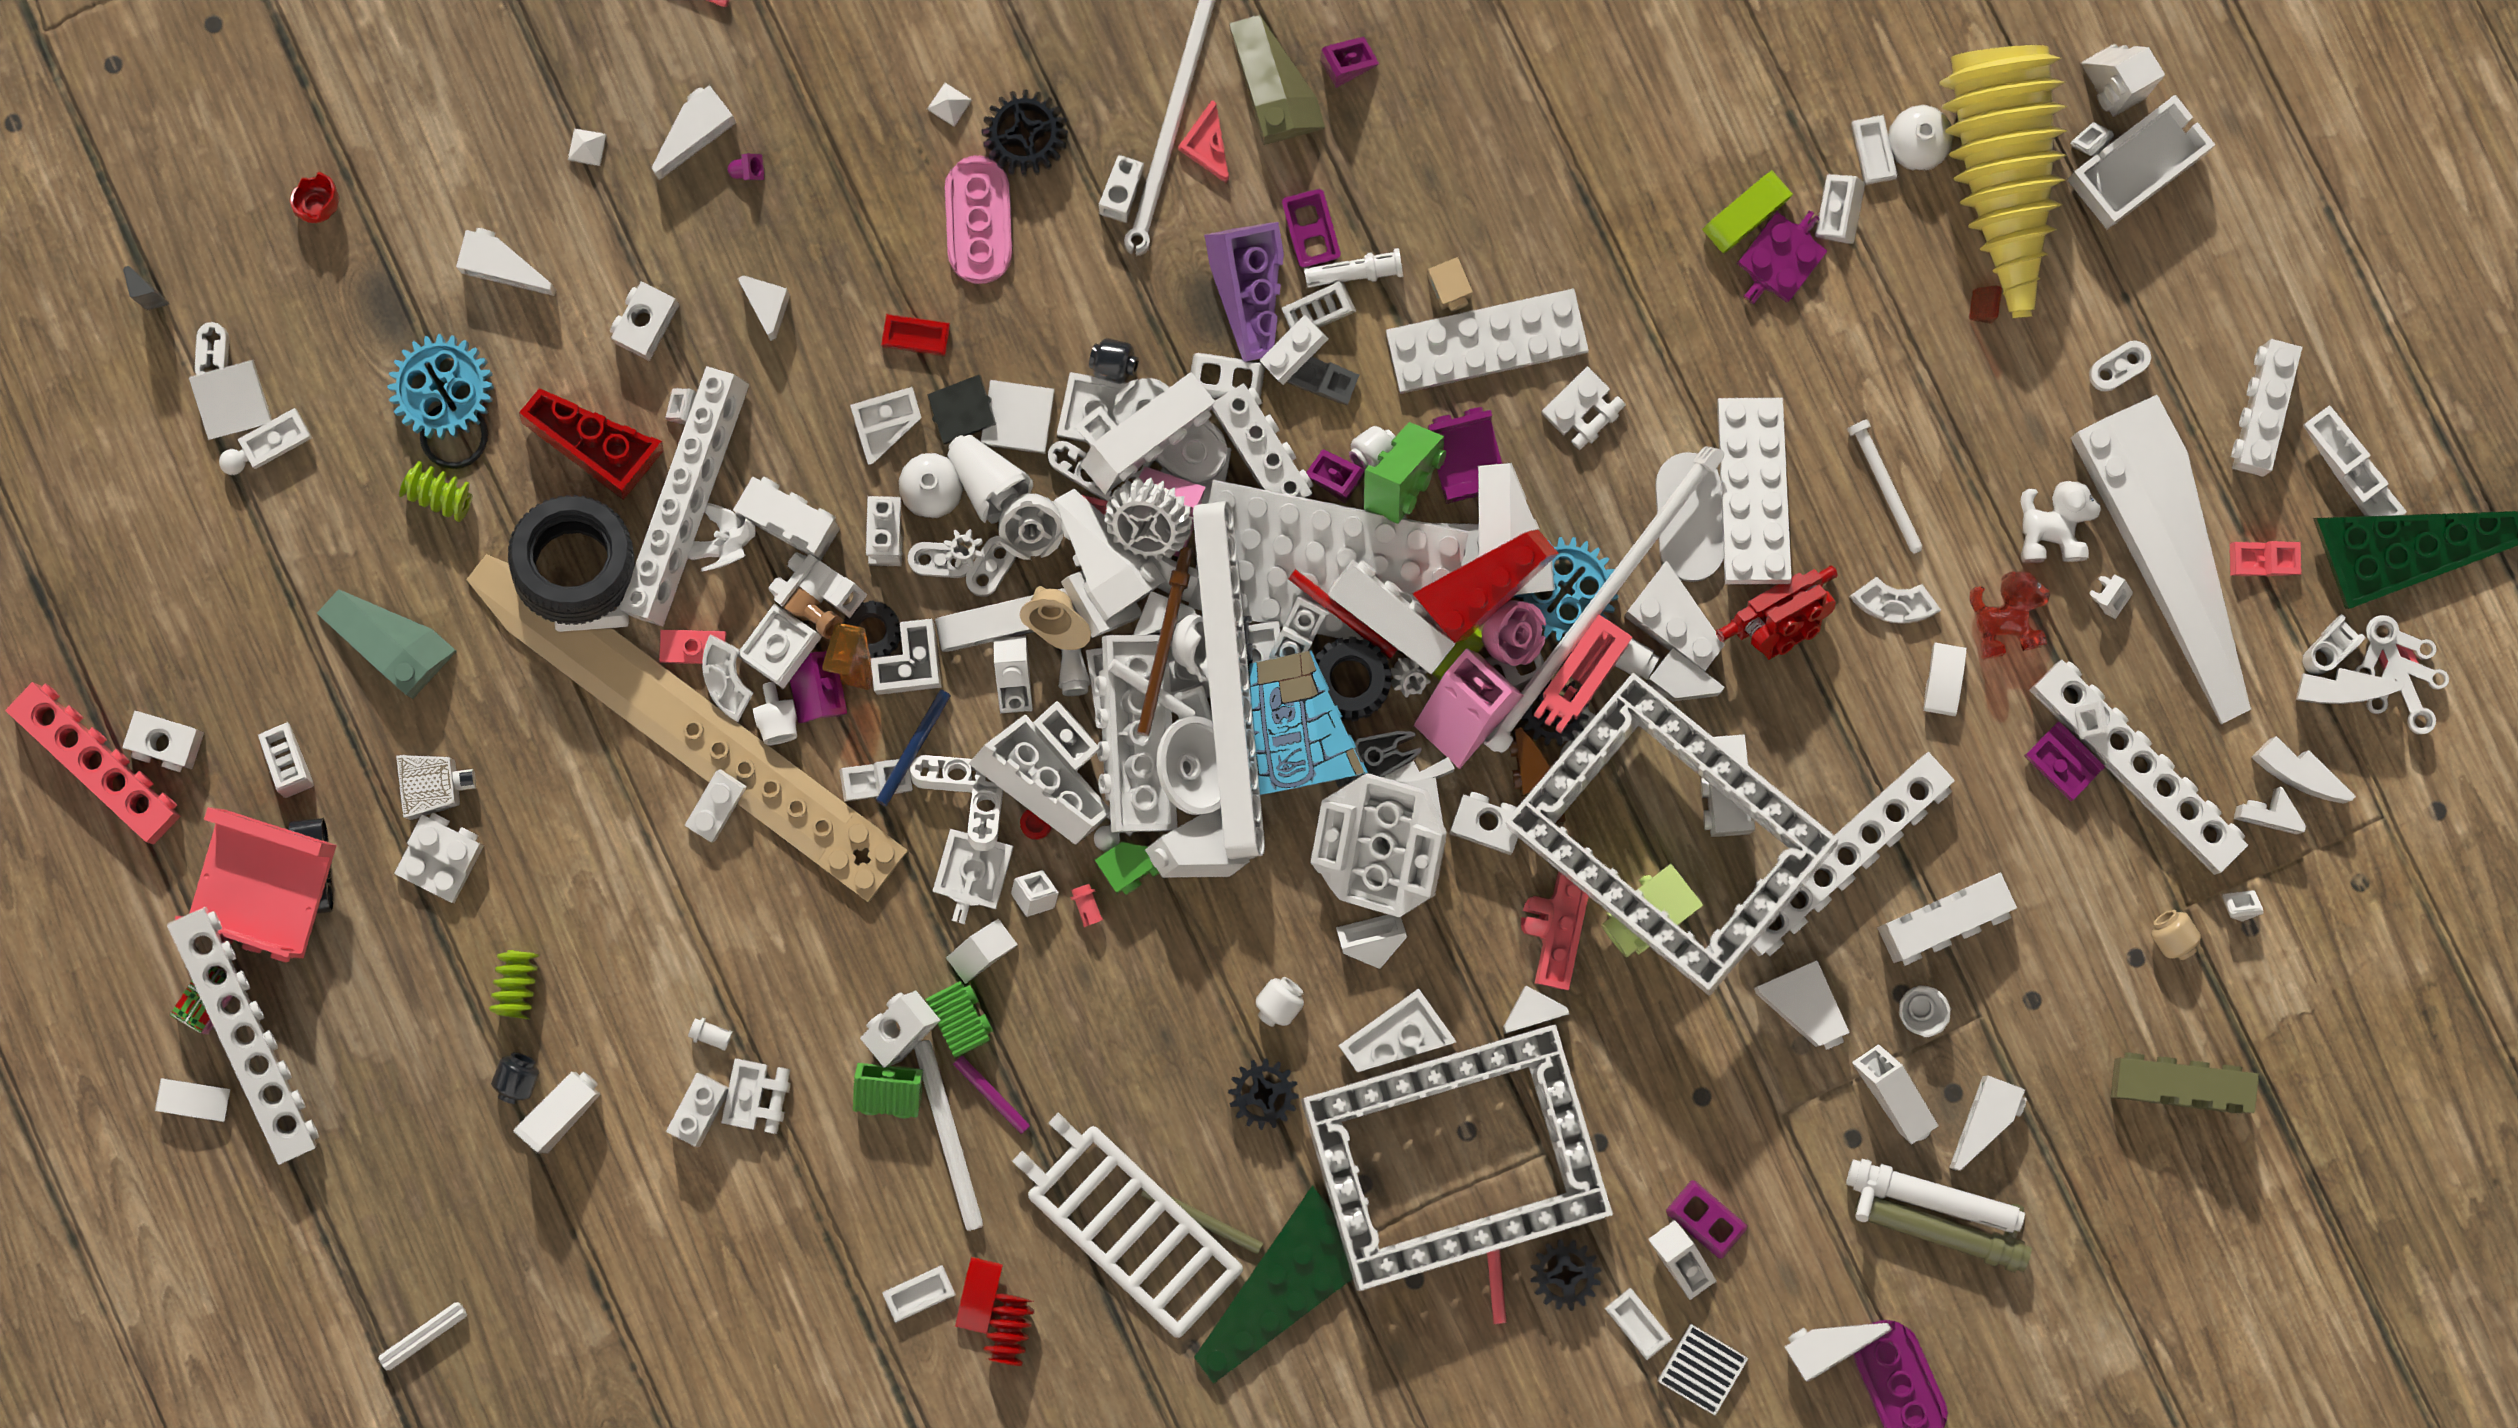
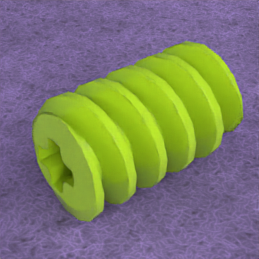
M418 461L406 474L399 490V497L407 494V500L410 502L418 500L420 506L427 507L430 505L431 510L434 512H439L442 509L445 517L449 518L454 514L455 521L461 522L467 514L473 498V494L469 493L470 483L466 481L461 488H458V478L455 476L449 483H446V472L442 471L435 478L433 477L434 467L430 466L423 473V463Z
M512 950L497 954V959L505 962V965L495 967V971L503 975V978L493 980V984L501 988V991L491 993V997L500 1002L497 1005L489 1006L491 1012L499 1016L530 1019L521 1014L522 1011L532 1009V1005L526 1003L523 999L534 996V992L526 989L525 986L535 983L536 979L528 976L527 972L538 969L536 965L529 962V959L537 958L540 954Z

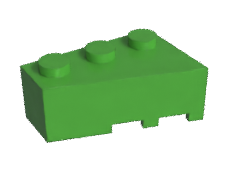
M1411 422L1391 441V445L1394 446L1389 453L1382 451L1378 455L1380 463L1376 467L1369 465L1365 469L1364 510L1382 515L1397 524L1401 522L1405 514L1409 515L1413 511L1417 495L1420 491L1424 492L1428 488L1432 472L1435 468L1439 469L1443 465L1446 457V451L1443 450L1444 436Z

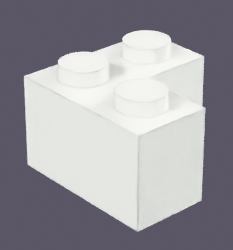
M932 619L900 622L903 655L871 658L875 693L881 695L942 688L934 621Z

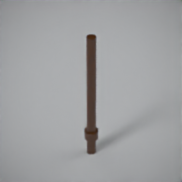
M1188 547L1180 549L1176 569L1171 571L1169 580L1171 590L1137 729V734L1141 736H1150L1183 591L1188 588L1191 576L1188 574L1193 550Z

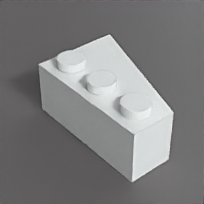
M2113 44L2081 62L2082 67L2099 93L2097 98L2100 105L2105 111H2110L2113 117L2146 99L2165 76L2149 47L2133 46L2129 49L2127 45L2118 48L2116 44Z
M764 476L761 481L752 477L733 511L764 531L807 555L811 554L821 561L840 529L835 522L836 517L821 508L817 511L808 506V501L793 492L787 495L779 491L780 486Z
M1667 560L1624 616L1666 649L1671 651L1674 648L1704 672L1725 646L1718 639L1716 631Z

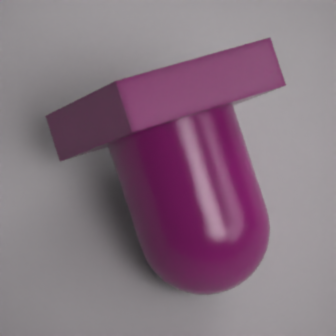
M741 154L742 159L733 160L728 165V174L734 179L765 180L762 154Z

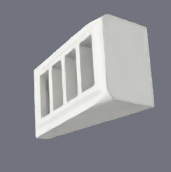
M1340 281L1282 307L1290 329L1299 321L1295 310L1299 308L1303 316L1306 315L1318 328L1356 312L1345 284ZM1335 293L1342 305V308L1337 310L1331 296ZM1323 298L1330 311L1328 315H1325L1319 301ZM1311 303L1318 317L1315 321H1313L1307 307Z
M288 722L258 734L276 790L279 794L287 798L314 786L302 752ZM286 737V742L271 747L270 743ZM290 750V754L276 759V755ZM295 763V766L281 772L280 768Z

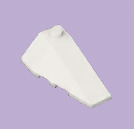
M1512 463L1478 466L1479 557L1527 531L1540 529L1527 505V498ZM1552 561L1515 595L1555 590Z

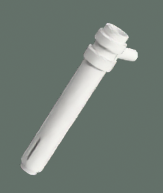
M1863 1158L1861 1161L1852 1160L1847 1176L1846 1185L1853 1186V1190L1861 1192L1856 1213V1219L1860 1222H1867L1869 1220L1874 1196L1882 1199L1887 1196L2013 1233L2014 1230L2020 1232L2023 1225L2025 1212L2019 1211V1207L1895 1172L1892 1167L1881 1164L1880 1167L1871 1165V1161Z

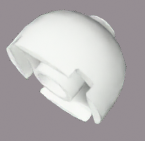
M1926 105L1913 106L1900 113L1889 129V141L1896 162L1910 170H1930L1941 164L1950 152L1953 142V135L1945 132L1951 126L1945 114L1935 107Z
M936 453L921 454L912 458L903 467L899 478V493L905 506L915 515L940 518L950 513L960 502L963 485L952 462L947 457Z
M1023 494L1013 498L1005 505L999 518V535L1003 547L1011 555L1024 560H1031L1030 556L1041 555V558L1050 555L1058 548L1063 539L1062 519L1058 508L1049 498L1038 494Z

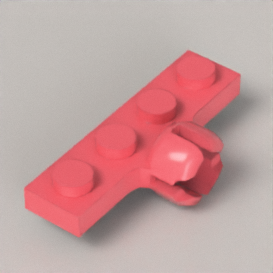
M1559 871L1554 893L1550 899L1533 896L1526 901L1523 911L1537 914L1539 918L1521 917V930L1525 934L1542 939L1543 945L1535 984L1569 990L1588 895Z

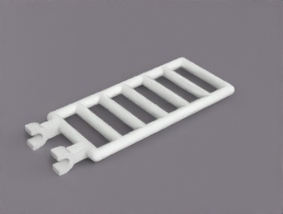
M1057 1113L1049 1124L1072 1144L1070 1149L1047 1173L1036 1165L1023 1151L1012 1161L1036 1183L1029 1191L1028 1198L1175 1338L1182 1337L1242 1273L1243 1266L1097 1127L1092 1126L1081 1135L1060 1113ZM1094 1142L1108 1156L1069 1198L1057 1208L1044 1194ZM1118 1165L1132 1179L1081 1231L1068 1217ZM1142 1188L1155 1202L1105 1254L1092 1239ZM1164 1211H1167L1179 1225L1129 1276L1116 1262ZM1190 1233L1203 1247L1153 1299L1139 1285ZM1214 1256L1227 1270L1177 1322L1163 1308L1203 1265Z

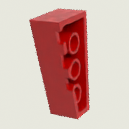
M540 388L519 412L523 425L622 500L627 497L664 452L661 440L643 435L629 426L620 425L606 419L601 414L585 410L573 402Z
M1538 529L1527 531L1412 594L1454 643L1460 642L1470 637L1559 553Z

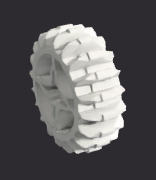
M1138 477L1133 483L1126 481L1121 488L1118 487L1114 491L1106 505L1107 512L1104 521L1108 523L1107 533L1114 534L1113 543L1121 542L1123 550L1129 549L1133 551L1134 556L1141 554L1146 561L1151 556L1160 561L1164 558V555L1171 558L1176 551L1179 552L1183 548L1191 534L1193 518L1189 516L1190 506L1183 505L1185 502L1184 496H1175V487L1168 490L1164 487V481L1156 485L1151 477L1145 483Z

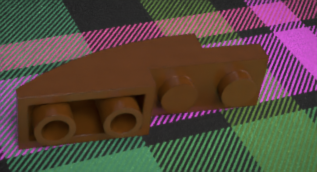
M1520 728L1515 729L1513 732L1514 737H1512L1513 741L1509 746L1510 757H1516L1518 769L1512 770L1514 789H1520L1521 796H1528L1547 774L1550 767L1533 740ZM1565 813L1557 820L1555 825H1561L1566 822Z

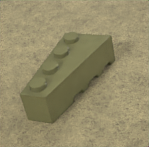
M2125 1052L2124 1058L2114 1059L2110 1098L2236 1114L2255 1113L2259 1073L2242 1072V1067L2222 1065V1069L2209 1068L2210 1063L2190 1061L2189 1065L2177 1064V1059L2169 1057H2157V1062L2145 1061V1055Z

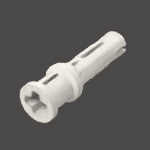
M1399 248L1394 249L1392 253L1373 255L1371 252L1364 255L1365 258L1304 267L1307 288L1368 278V281L1374 282L1379 277L1391 275L1403 277Z

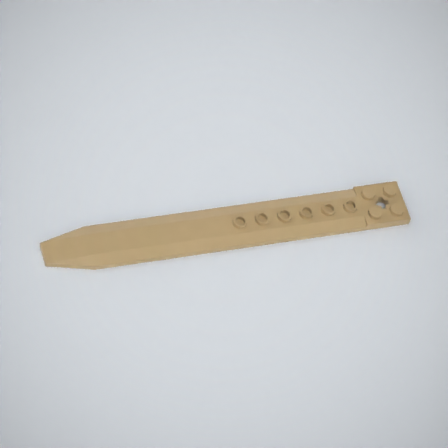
M486 554L466 579L508 632L706 781L710 782L715 772L721 769L747 786L737 803L739 806L868 903L908 852L907 849L770 746L764 744L762 740L738 722L728 717L722 710L614 629L556 631L554 622L536 615L520 599L513 584L509 563ZM867 848L870 851L867 855L871 859L868 864L862 862L859 866L854 863L856 861L855 851L857 849L863 851Z

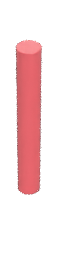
M1500 1249L1487 1252L1493 1324L1507 1323Z

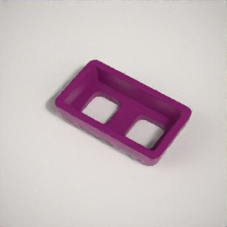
M1316 189L1284 198L1282 205L1299 265L1301 267H1308L1339 258L1341 252L1324 191ZM1314 206L1318 215V222L1300 226L1295 214L1296 210ZM1322 236L1325 240L1327 251L1324 254L1308 256L1304 241Z
M1695 1180L1690 1181L1666 1210L1669 1217L1675 1220L1719 1259L1727 1255L1748 1229L1746 1223ZM1694 1196H1698L1708 1205L1706 1213L1696 1222L1684 1213V1207ZM1719 1218H1724L1733 1226V1232L1723 1243H1719L1709 1234V1229Z

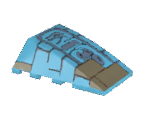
M1312 651L1249 664V685L1260 795L1368 773L1364 763L1360 762L1354 749L1356 746L1351 735L1347 734L1341 721V713L1338 707L1334 706L1328 693V685Z

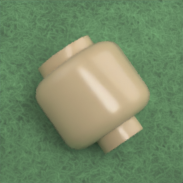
M2170 910L2160 915L2153 924L2155 926L2151 935L2166 958L2185 960L2196 953V946L2200 942L2201 934L2187 913Z

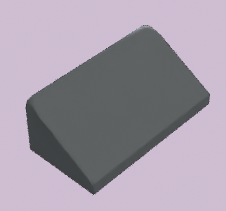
M130 266L124 267L123 272L129 296L146 310L169 305V302Z

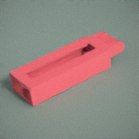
M1599 614L1544 691L1543 698L1545 699L1535 711L1534 716L1540 719L1546 709H1548L1551 713L1544 723L1551 726L1557 716L1560 717L1562 720L1557 724L1555 730L1561 734L1572 717L1576 720L1632 642L1633 637ZM1573 678L1583 686L1570 702L1577 691L1575 688L1569 686L1563 697L1559 693L1568 680Z

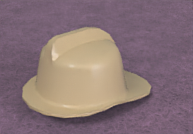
M1039 586L1036 588L1031 601L1025 603L1020 609L1019 617L1022 623L1056 648L1077 650L1085 647L1090 641L1091 630L1088 623L1074 611L1072 601L1065 592L1057 589H1045Z

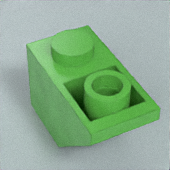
M1121 842L1095 859L1096 864L1116 894L1123 891L1125 895H1128L1142 885L1139 880L1150 873L1152 877L1160 874L1145 851L1148 847Z

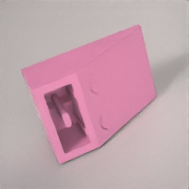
M1466 648L1445 672L1413 726L1447 758L1449 757L1451 762L1458 768H1461L1524 695L1479 653Z

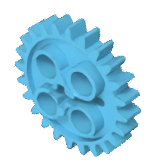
M438 334L436 343H433L428 336H425V346L422 347L413 341L414 352L410 353L403 349L402 353L406 358L405 361L394 360V363L400 368L399 372H389V375L396 380V383L387 385V388L397 393L389 398V401L392 404H400L394 410V413L397 416L406 414L402 423L405 426H409L414 422L413 431L416 434L425 428V436L429 439L433 436L434 431H437V435L441 440H444L446 431H449L454 438H457V428L460 427L467 433L470 432L468 422L472 421L479 425L480 421L476 414L478 412L488 413L482 406L483 402H493V399L486 394V391L494 389L495 386L485 381L493 373L490 370H482L487 365V360L485 358L476 360L480 351L476 347L468 351L469 343L466 340H463L457 346V338L451 335L447 343H445L444 337L441 334ZM446 358H452L454 360L453 368L448 372H441L439 369L440 363ZM426 363H431L437 377L445 384L444 388L456 405V411H451L445 397L437 390L438 386L426 369ZM420 374L425 375V385L419 389L412 388L413 378ZM460 386H470V394L467 398H456V391ZM434 402H442L441 412L436 416H429V406Z
M1559 537L1557 547H1554L1559 553L1552 560L1555 590H1552V596L1548 600H1540L1534 593L1514 595V598L1523 599V602L1532 603L1541 610L1546 621V626L1542 625V628L1545 629L1544 636L1547 638L1551 632L1556 633V642H1560L1562 635L1569 631L1597 594V592L1593 595L1583 594L1580 590V583L1587 579L1593 580L1597 584L1599 591L1615 570H1605L1604 567L1607 565L1609 558L1606 557L1599 560L1597 558L1600 551L1599 548L1594 549L1591 553L1587 551L1588 541H1585L1581 548L1576 547L1575 537L1572 538L1569 546L1564 544L1562 537ZM1561 559L1567 560L1572 564L1573 570L1567 575H1560L1555 571V563ZM1584 567L1585 572L1573 584L1571 592L1574 595L1566 594L1553 612H1547L1549 605L1560 593L1561 588L1558 585L1566 586L1578 569ZM1615 594L1611 601L1618 600V595ZM1608 603L1600 615L1606 618L1603 613H1614L1615 608ZM1567 604L1572 605L1577 609L1578 615L1574 620H1565L1560 616V608Z

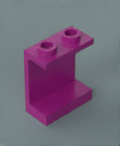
M1482 407L1472 408L1464 411V416L1452 419L1451 415H1444L1434 418L1432 420L1433 424L1428 425V430L1444 436L1443 450L1446 451V457L1443 465L1437 471L1446 504L1478 497V466L1502 464L1491 421L1493 416L1491 410L1483 411Z

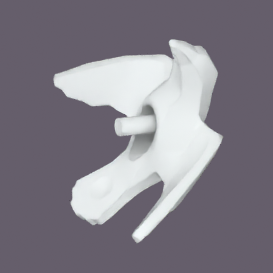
M707 503L704 512L710 520L717 524L720 532L715 531V540L707 542L694 541L688 554V559L719 557V560L701 568L702 572L721 568L745 556L743 547L756 534L755 525L749 520H744L743 517L731 510Z

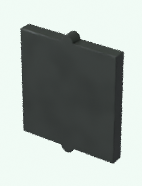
M979 374L927 394L934 414L932 420L937 423L944 444L952 442L958 436L963 435L965 437L996 425L990 406L992 399L987 396Z

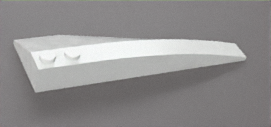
M2155 395L2078 431L2071 437V440L2220 724H2223L2251 710L2188 452L2158 395Z

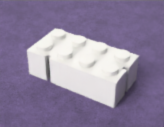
M2176 95L2104 148L2099 155H2095L2079 167L2069 177L2068 182L2107 230L2204 157L2215 146L2198 122L2187 133L2182 130L2193 116Z

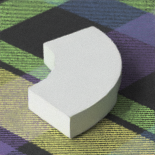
M1876 577L1850 596L1852 601L1867 614L1891 623L1918 622L1941 611L1923 584L1912 589H1895L1885 585Z
M710 634L703 654L702 668L705 683L715 704L728 717L738 722L753 692L743 685L737 674L736 659L739 649Z

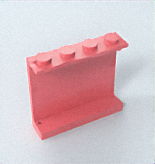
M207 807L204 820L216 824L190 913L207 907L209 913L215 911L222 925V929L218 931L222 942L229 941L230 944H233V940L243 943L242 949L255 953H261L263 949L271 952L270 958L289 963L290 958H304L336 845L225 809ZM176 916V917H175V920H177V919H179V918H181V917H183V916Z

